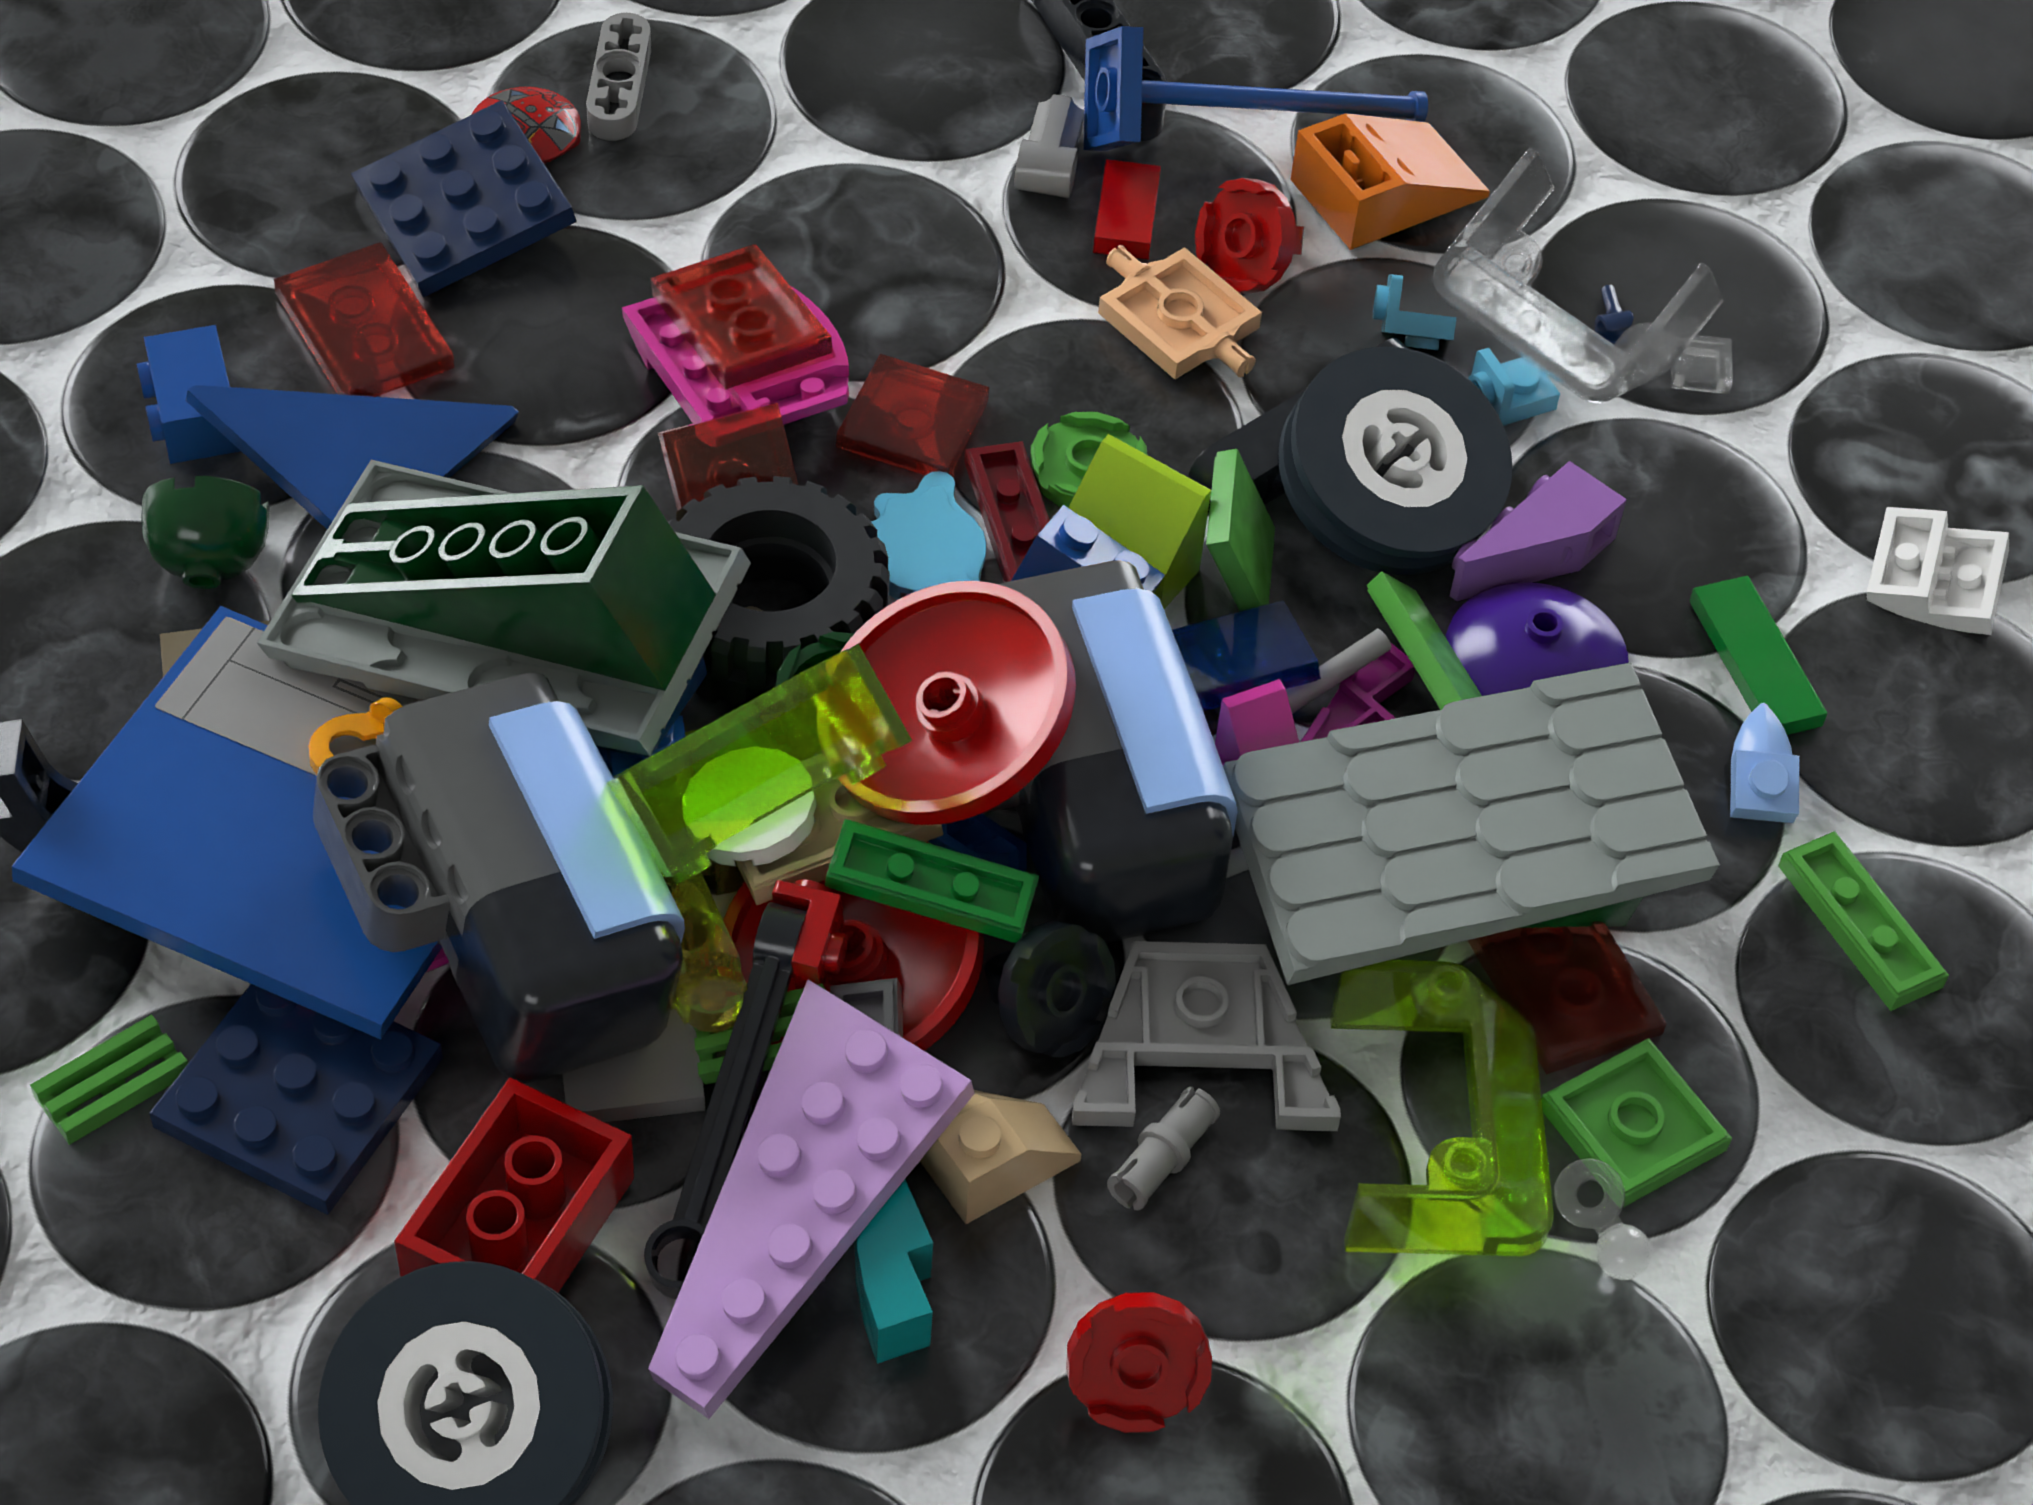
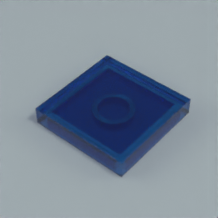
M1284 600L1172 629L1203 711L1221 707L1223 698L1280 679L1286 689L1321 679L1318 659Z

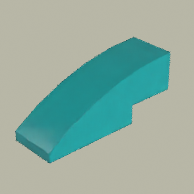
M904 1180L854 1241L855 1276L863 1324L877 1364L928 1347L931 1342L933 1311L920 1281L931 1278L933 1241L908 1184Z

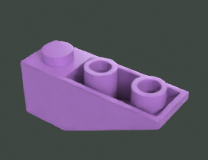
M1571 461L1566 463L1553 476L1543 475L1532 486L1527 498L1515 509L1510 506L1506 507L1496 517L1490 530L1478 541L1474 539L1464 544L1459 549L1452 562V569L1455 570L1450 597L1455 601L1471 598L1484 590L1503 584L1532 583L1580 571L1616 539L1627 499Z

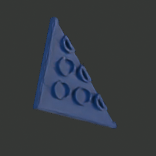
M193 385L187 390L185 400L326 529L331 525L371 459L450 478L515 423L519 413L513 406L207 385Z

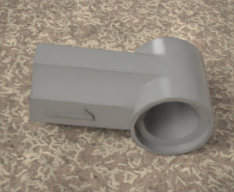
M1053 94L1049 100L1038 103L1029 139H1023L1020 145L1015 170L1014 189L1070 198L1077 168V146L1083 127L1085 111L1074 103L1072 97Z

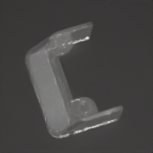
M1529 147L1438 260L1433 271V283L1440 297L1447 305L1535 365L1575 395L1591 403L1607 402L1666 373L1724 301L1711 268L1701 263L1653 323L1644 322L1628 328L1613 345L1529 287L1541 271L1543 257L1536 241L1521 229L1555 188L1539 153Z

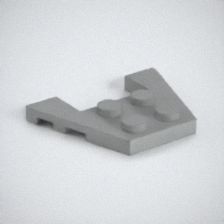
M1133 942L1110 1003L1108 1016L1100 1038L1096 1042L1091 1054L1084 1081L1075 1097L1072 1125L1133 1127L1136 1113L1134 1066L1272 1069L1276 1130L1338 1131L1341 1113L1335 1096H1329L1320 1076L1321 1065L1313 1047H1307L1296 1023L1297 1012L1266 944Z

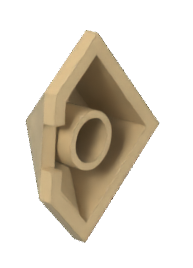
M974 1090L975 1094L920 1160L965 1224L1081 1161L1082 1154L1044 1104Z

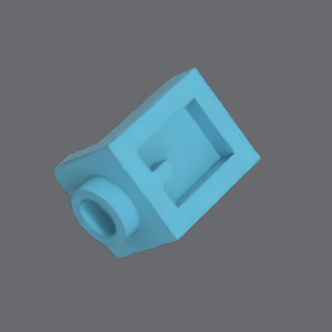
M1490 348L1476 352L1472 374L1468 379L1490 401L1503 426L1557 409L1560 392L1532 354L1500 364Z

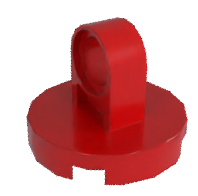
M1250 178L1225 181L1219 186L1223 190L1217 194L1214 201L1205 202L1199 212L1195 229L1197 258L1204 264H1207L1211 270L1239 293L1250 294L1265 291L1281 279L1292 261L1293 254L1302 255L1304 226H1296L1295 216L1287 197L1275 185Z
M1155 1292L1124 1293L1098 1303L1078 1321L1067 1343L1066 1370L1073 1395H1076L1077 1399L1088 1408L1089 1416L1098 1424L1124 1433L1154 1432L1165 1427L1164 1419L1177 1415L1186 1406L1188 1413H1190L1200 1404L1211 1383L1212 1353L1199 1318L1180 1301Z

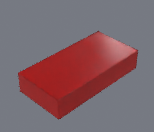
M1106 159L1093 253L1109 255L1114 248L1117 249L1119 245H1123L1135 258L1149 260L1161 166Z

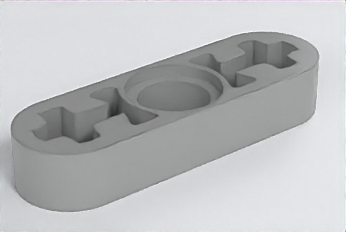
M614 14L608 17L601 27L586 107L589 131L597 138L603 140L617 141L625 139L632 135L637 128L651 55L650 24L644 17L638 14ZM623 39H629L628 50L620 49L619 45L622 44ZM619 71L628 72L633 75L631 78L622 81L610 80L606 77L609 73ZM610 102L619 103V108H617L615 114H609Z

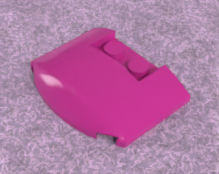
M750 267L622 307L624 321L648 370L655 369L693 423L694 436L711 447H718L845 405L848 402V357L844 344L831 321L809 298L785 282L776 290L758 285L762 281L761 271Z

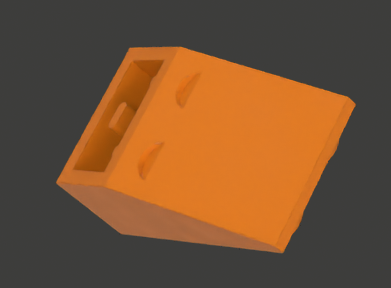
M1344 113L1298 130L1290 180L1350 250L1489 197L1490 190L1427 122Z

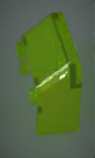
M858 643L813 665L615 775L607 783L644 841L663 878L672 876L675 884H678L712 865L706 853L717 847V844L828 781L846 774L849 782L853 785L887 766L881 754L902 747L912 741Z
M1387 960L1340 972L1330 1016L1331 1029L1463 1032L1472 1138H1450L1440 1142L1432 1150L1426 1166L1427 1185L1359 1183L1344 1239L1345 1252L1526 1256L1538 1251L1548 1238L1553 1224L1554 1212L1536 1041L1530 1023L1470 970L1457 963L1446 961Z

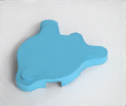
M930 472L924 476L918 488L912 493H882L875 498L874 515L877 519L871 522L878 530L877 537L885 544L889 557V596L897 600L901 598V592L911 594L926 587L942 583L981 580V570L986 557L984 532L975 519L956 503L954 498L955 481L947 472Z

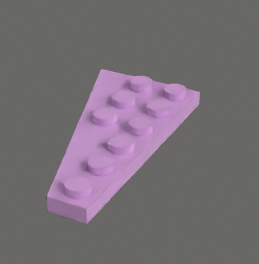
M808 979L648 1370L653 1381L710 1419L975 1094L972 1081Z

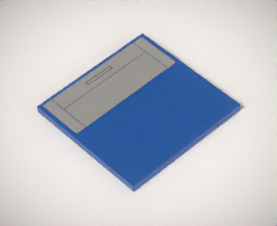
M220 606L12 865V880L15 883L381 1040L442 949V946L436 941L406 951L390 952L374 946L364 935L314 825L313 807L317 775L310 766L308 745L313 733L325 722L346 714L367 713L371 703L383 697L395 699L402 706L422 701V699L367 689L359 681L293 669L283 661L270 659L257 644L268 625ZM341 736L330 743L329 749L335 756L376 744V739L362 741L354 736ZM339 797V798L347 799V800H348V799H352V798H348V797ZM371 850L363 851V852H365V853H370V854H377V853H378V852L371 851ZM387 905L393 909H406L399 905Z

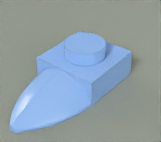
M1761 703L1746 718L1734 741L1731 756L1730 817L1794 823L1799 815V756L1792 754L1791 744L1777 716L1767 704Z

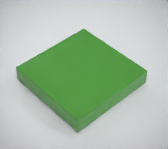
M1238 449L1217 452V457L1214 460L1206 545L1243 619H1246L1247 623L1267 620L1275 526Z
M1649 1038L1543 1094L1539 1104L1540 1110L1620 1209L1727 1151L1732 1140L1728 1132Z

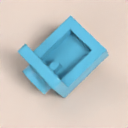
M1389 274L1387 286L1377 285L1373 306V319L1382 320L1381 332L1405 335L1404 345L1407 347L1432 350L1439 349L1440 339L1454 340L1457 317L1399 311L1403 284L1402 275Z

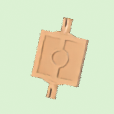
M1119 245L1117 249L1114 248L1109 253L1106 260L1107 265L1116 270L1125 280L1121 285L1100 297L1098 313L1172 378L1177 379L1203 362L1213 358H1219L1238 377H1244V372L1247 375L1253 369L1256 359L1236 342L1260 328L1262 312L1184 247L1163 260L1149 262L1148 264L1141 263L1123 245Z

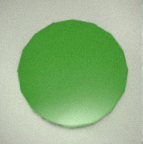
M1072 412L1060 416V423L1053 424L1049 428L1047 423L1038 431L1031 445L1030 464L1040 493L1057 506L1062 507L1065 505L1069 508L1101 441L1108 434L1148 455L1147 446L1141 437H1139L1138 441L1136 436L1129 432L1130 426L1119 418L1099 412Z

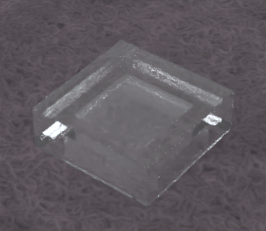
M1674 333L1670 346L1672 388L1729 394L1733 382L1731 339Z

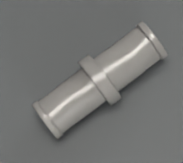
M1193 1087L1186 1088L1159 1123L1147 1125L1139 1134V1146L1107 1181L1111 1195L1120 1204L1129 1209L1133 1205L1134 1210L1138 1211L1143 1209L1148 1199L1170 1173L1180 1172L1187 1165L1191 1158L1190 1149L1220 1116V1108L1210 1094L1199 1088L1196 1092Z

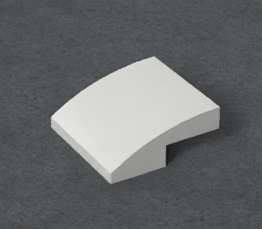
M1887 507L1866 591L1867 601L1903 617L1938 627L1991 635L2009 553V532L1948 528L1947 511Z

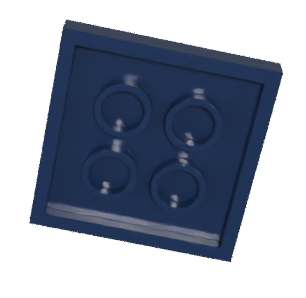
M503 100L351 173L359 193L423 298L577 222L572 206Z
M250 984L149 1114L153 1127L329 1215L442 1061V1047L440 1043L395 1021L392 1022L380 1040Z

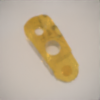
M656 857L654 860L666 884L671 886V895L684 919L685 926L681 942L684 959L671 1010L676 1009L684 1024L689 1023L700 1031H725L734 1026L736 1017L743 1006L744 992L748 990V985L741 972L740 956L702 873L694 864L682 858Z

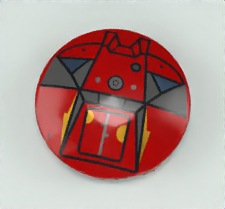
M537 87L505 89L484 99L472 112L474 114L503 100L543 163L562 156L570 149L578 146L581 141V120L578 111L565 97L547 89Z

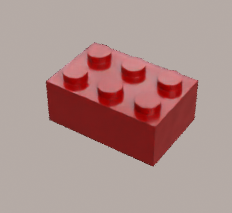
M509 1077L394 1240L400 1277L435 1264L460 1261L483 1262L506 1267L545 1284L558 1293L634 1180L632 1135Z

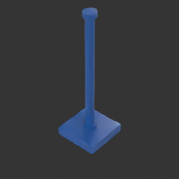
M1121 26L1086 39L1083 150L1108 151L1141 142L1142 103L1326 114L1347 113L1406 118V120L1424 122L1428 113V98L1423 91H1411L1408 96L1142 80L1143 27Z

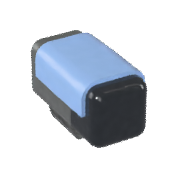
M1121 560L1107 561L999 584L1027 596L1051 618L1066 642L1072 656L1075 669L1076 692L1068 728L1048 763L1019 792L982 814L1015 807V810H1017L1023 834L1036 873L1039 876V882L1052 920L1081 925L1088 932L1098 934L1106 943L1198 923L1211 917L1220 906L1224 895L1238 811L1199 698L1159 597L1151 591L1144 590L1134 565Z
M534 672L519 674L403 706L385 718L384 732L381 735H377L376 744L337 754L326 759L319 767L316 776L313 807L314 825L364 935L374 946L390 952L406 951L436 941L442 946L449 961L453 977L495 1066L506 1078L509 1079L511 1077L521 1083L538 1082L644 1048L659 1038L667 1027L682 969L684 956L681 942L685 930L684 919L628 805L577 709L570 703L559 702L548 678L543 674ZM339 797H348V798H352V799H348V800H347V799H342V798H339ZM371 850V851H375V852H378V853H377V854H370V853H365V852H363V851ZM387 905H399L406 909H393Z

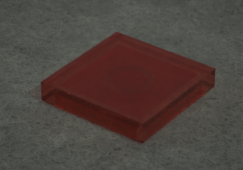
M880 354L837 432L836 448L923 475L934 471L947 472L951 475L988 403L989 387Z
M769 403L658 433L677 510H680L693 498L701 502L704 500V493L711 488L724 484L726 489L737 486V481L743 478L756 477L757 482H773L774 476L790 477L792 484L798 485L778 403Z

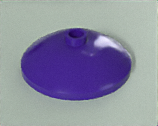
M1518 582L1503 584L1474 595L1455 613L1446 633L1447 641L1482 696L1528 688L1535 680L1629 663L1628 652L1622 635L1612 620L1601 609L1584 597L1571 591L1542 583Z

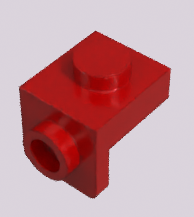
M801 879L794 883L776 880L772 891L773 903L807 911L791 961L795 988H804L808 979L815 984L825 985L829 972L835 974L840 972L847 950L848 934L841 933L844 925L841 895L833 893L827 886L812 880Z

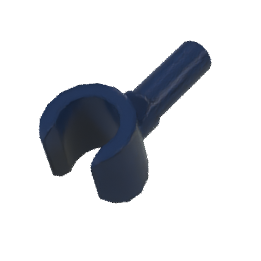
M1605 285L1601 289L1607 314L1598 315L1595 319L1596 340L1602 349L1628 345L1630 337L1626 329L1630 328L1633 324V313L1630 310L1622 311L1615 287Z

